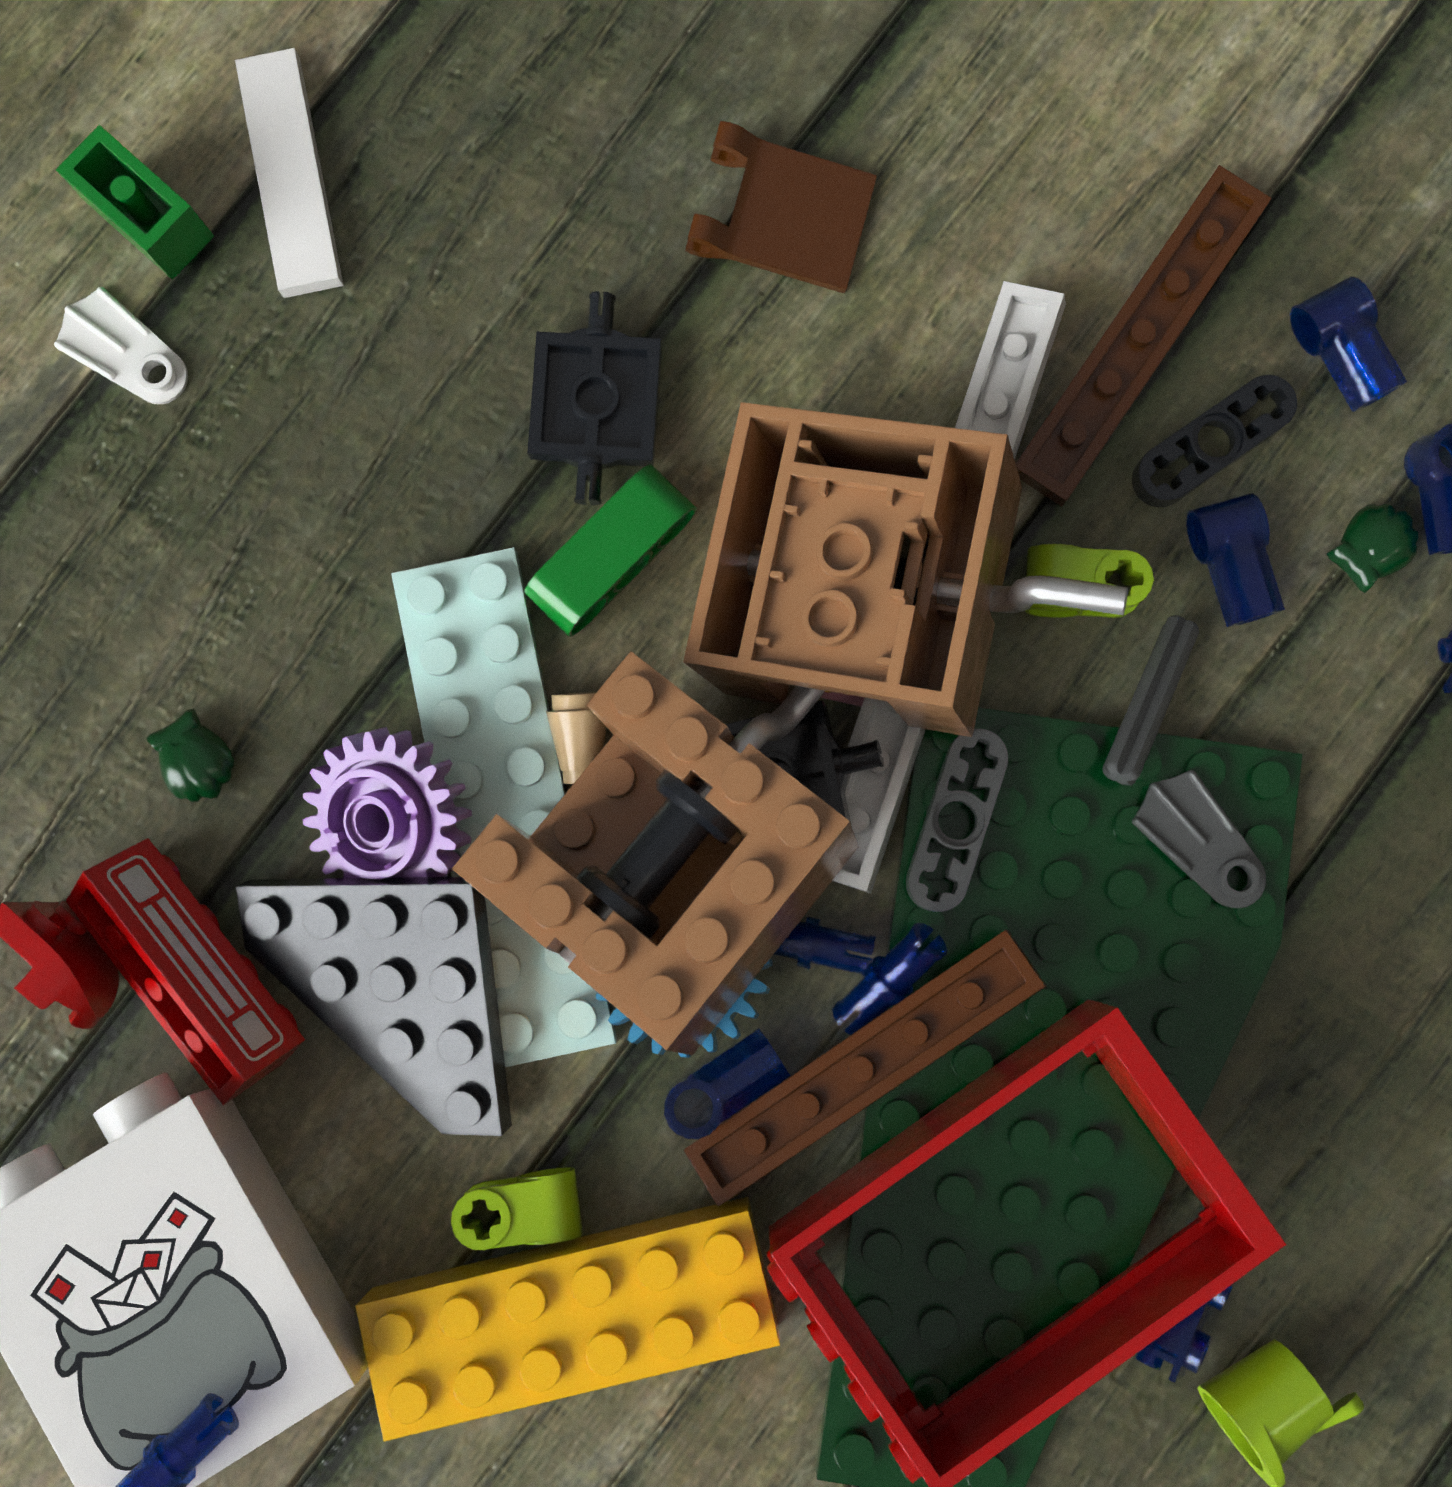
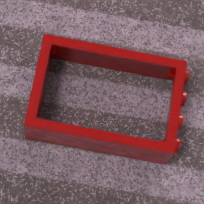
M1088 999L770 1225V1249L766 1251V1255L771 1263L767 1266V1270L783 1296L789 1303L800 1297L806 1308L804 1310L811 1321L807 1328L823 1355L830 1363L839 1356L844 1361V1370L851 1380L847 1385L863 1414L871 1423L880 1416L884 1420L882 1423L883 1427L892 1441L888 1444V1447L910 1482L914 1483L923 1477L929 1487H953L1286 1246V1243L1118 1007ZM1080 1051L1087 1058L1095 1053L1205 1209L1198 1213L1199 1217L942 1403L937 1406L934 1403L925 1410L817 1252L825 1246L820 1236Z

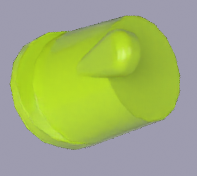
M1275 1339L1197 1388L1202 1400L1221 1429L1249 1465L1270 1487H1282L1286 1484L1282 1464L1312 1435L1353 1418L1364 1409V1403L1356 1392L1347 1394L1331 1405L1326 1394L1306 1367L1287 1347Z

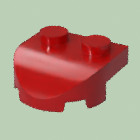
M40 901L2 902L0 904V938L32 967L14 989L39 1009H46L53 1002L57 1001L73 1010L68 1016L73 1027L81 1029L93 1028L109 1011L116 998L119 986L117 967L66 901H61L60 903Z

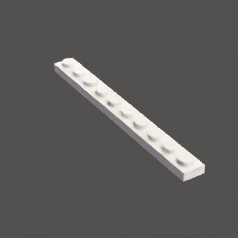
M1006 281L1003 282L955 428L1008 434L1015 459L1066 306L1064 293ZM864 698L848 747L878 740L882 751L880 755L883 757L884 767L879 766L847 774L848 780L845 796L852 829L859 848L832 880L870 894L925 729L908 726L887 701Z

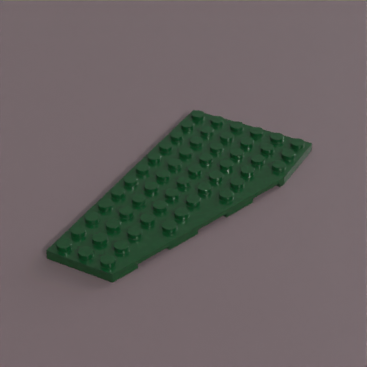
M978 707L974 729L989 730L1002 739L1008 752V765L964 899L953 909L944 912H932L918 907L911 900L906 889V876L946 752L952 741L959 735L925 729L910 776L878 1017L1004 930H1009L1047 986L867 1107L864 1113L858 1163L1088 999L1118 1007L1198 1120L1281 945L1303 754L1157 733L1140 777L1136 779L1133 785L1126 786L1108 779L1102 769L1119 727ZM977 742L971 750L960 751L959 758L967 761L969 768L964 783L958 784L950 778L947 787L949 791H967L983 801L986 793L985 789H972L980 770L983 768L992 769L993 760L984 756L986 745ZM1189 770H1194L1264 867L1266 885L1261 897L1255 903L1244 908H1229L1219 904L1132 824V819L1141 807L1151 783L1176 777ZM950 802L941 809L938 823L941 831L947 837L961 840L972 832L975 818L972 810L967 805L961 802ZM930 839L927 852L941 853L933 872H922L920 874L919 883L928 887L927 898L936 901L939 893H951L953 890L954 882L945 878V870L949 858L954 857L963 864L966 851L948 850ZM1234 866L1229 870L1227 875L1229 886L1236 891H1240L1246 886L1247 874L1241 867ZM1080 1051L851 1214L841 1287L926 1410L934 1403L936 1406L1129 1268L1176 1167L1097 1055L1094 1053L1087 1058ZM840 1356L832 1361L829 1369L816 1464L817 1480L859 1487H929L923 1477L914 1483H911L888 1447V1444L892 1441L883 1427L882 1423L884 1420L880 1416L871 1423L866 1418L848 1389L847 1385L851 1380L844 1370V1361ZM1062 1408L953 1487H1025Z

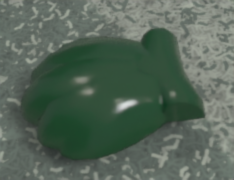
M1368 504L1353 516L1344 532L1341 543L1327 552L1326 555L1349 575L1360 591L1366 593L1378 578H1383L1401 570L1413 560L1417 554L1418 531L1412 527L1413 519L1410 513L1396 511L1389 504Z
M194 708L185 711L173 723L149 734L146 738L149 744L159 752L160 769L168 790L179 799L198 802L202 797L209 799L217 798L221 792L222 785L231 779V769L234 766L231 750L218 735L201 725Z

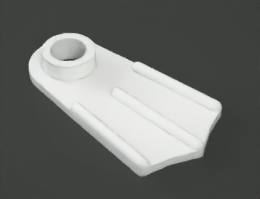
M98 287L96 291L86 298L65 307L62 328L57 340L54 342L57 349L149 403L167 404L176 400L184 392L188 382V371L183 360L106 289ZM156 366H165L166 375L164 379L159 383H149L148 376L150 371Z

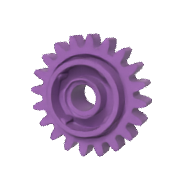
M382 727L342 738V745L326 749L323 752L327 764L313 768L310 771L312 778L321 788L303 794V798L308 803L317 807L318 814L303 819V825L320 830L321 837L312 842L309 847L313 852L327 850L330 854V858L326 861L322 870L325 875L341 869L344 872L343 878L384 879L448 877L447 874L453 871L452 867L461 858L454 850L471 843L472 839L467 833L457 829L456 823L471 817L472 810L454 805L453 799L459 796L466 787L464 783L446 784L444 777L448 774L453 764L450 759L433 765L430 763L433 753L432 742L428 741L412 746L411 731L404 730L390 735L387 727ZM384 812L386 813V815H387V817H388L389 824H388V822H387V820H386V818H385Z

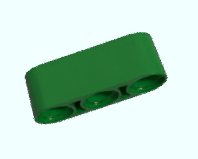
M652 464L646 465L632 476L535 573L528 582L524 593L569 637H572L583 630L687 526L695 515L697 507Z

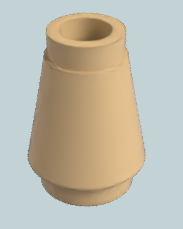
M597 692L551 695L552 710L546 711L560 771H562L563 784H574L605 745L607 727L587 706L588 702Z

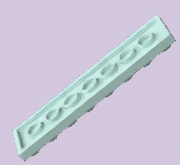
M513 547L391 573L424 742L430 741L433 743L430 763L433 765L450 759L453 764L448 774L444 777L446 784L464 783L466 787L459 796L453 799L454 805L472 810L471 817L456 823L457 829L464 831L472 838L471 843L454 851L462 857L496 814L527 834L532 835L566 794V787L563 784L562 771H560L546 711L550 709L527 597L524 593L525 587L517 551ZM455 871L450 872L451 877H461ZM485 898L505 1067L616 1044L618 1041L615 1026L608 1021L612 1013L610 1002L597 1000L595 995L598 992L569 969L567 961L558 953L543 947Z

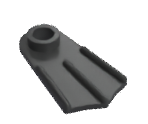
M1189 770L1176 777L1151 783L1141 807L1132 819V824L1219 904L1229 908H1244L1255 903L1265 889L1266 874L1264 867L1194 770ZM1234 866L1241 867L1247 874V884L1240 891L1232 889L1227 881L1228 872Z

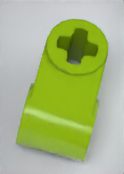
M1066 544L1032 546L1028 548L1026 577L1050 576L1108 584L1106 582L1114 573L1120 574L1121 583L1129 585L1131 588L1128 591L1124 615L1049 604H1033L1025 612L1029 615L1049 618L1074 616L1124 617L1134 611L1137 605L1150 593L1154 581L1153 571L1143 556L1130 550L1089 549Z
M575 1168L545 1169L521 1174L517 1177L483 1181L474 1184L457 1201L452 1211L451 1226L455 1237L462 1245L472 1250H487L522 1244L545 1245L581 1237L583 1232ZM480 1200L486 1201L488 1210H499L500 1216L495 1219L490 1230L484 1229L481 1219L470 1218L469 1214L476 1208Z

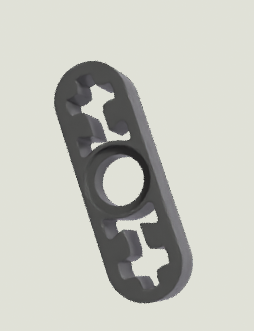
M974 729L972 737L959 735L952 741L946 752L906 876V889L909 897L918 907L932 912L948 911L956 907L966 895L1008 765V752L1004 742L998 735L989 730ZM977 742L986 745L984 756L993 760L992 769L983 768L980 770L972 789H985L986 793L983 801L967 791H949L947 789L950 778L958 784L964 783L969 763L959 758L960 751L971 750ZM961 802L972 810L975 825L970 835L961 840L951 839L941 831L938 817L941 809L947 803ZM930 839L942 848L966 851L963 864L954 857L949 858L945 870V878L954 882L953 890L951 893H939L936 901L927 898L928 887L919 883L920 874L922 872H933L941 853L927 852Z

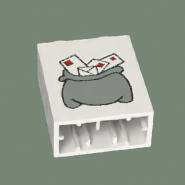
M166 1072L132 1088L97 1110L93 1116L109 1144L68 1169H64L50 1143L40 1146L0 1168V1353L74 1487H196L354 1387L368 1368L358 1318L233 1100L222 1105L211 1089L188 1095L182 1099L169 1074Z

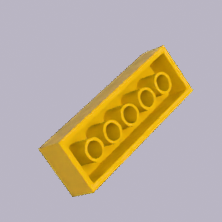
M749 1197L728 1201L719 1207L717 1204L569 1241L376 1286L355 1305L383 1441L780 1346L778 1321Z

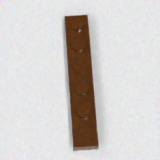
M1221 165L1217 167L1016 462L1020 480L1061 507L1065 504L1272 199L1271 197Z
M1004 930L683 1151L719 1207L1038 993L1047 985L1009 930Z

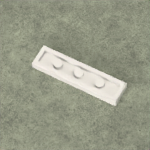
M295 48L237 59L235 64L278 291L284 298L344 286L300 57Z

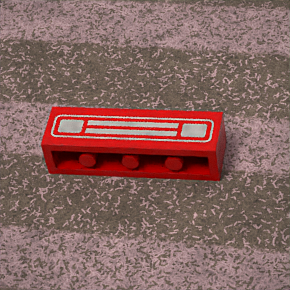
M149 838L82 872L66 903L222 1105H225L281 1066L306 1040L298 1031L297 1023L292 1013L285 1006L278 1004L260 982L253 963L246 956L239 954L221 932L214 913L207 906L199 904L182 882L175 863L166 855H162Z

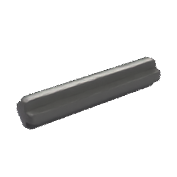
M1173 615L1163 625L1102 768L1104 775L1108 779L1130 786L1140 777L1198 637L1199 627L1194 621L1185 620L1180 615Z

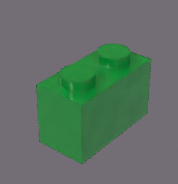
M98 125L56 169L62 178L89 206L172 280L214 237L213 233L184 199L101 125Z

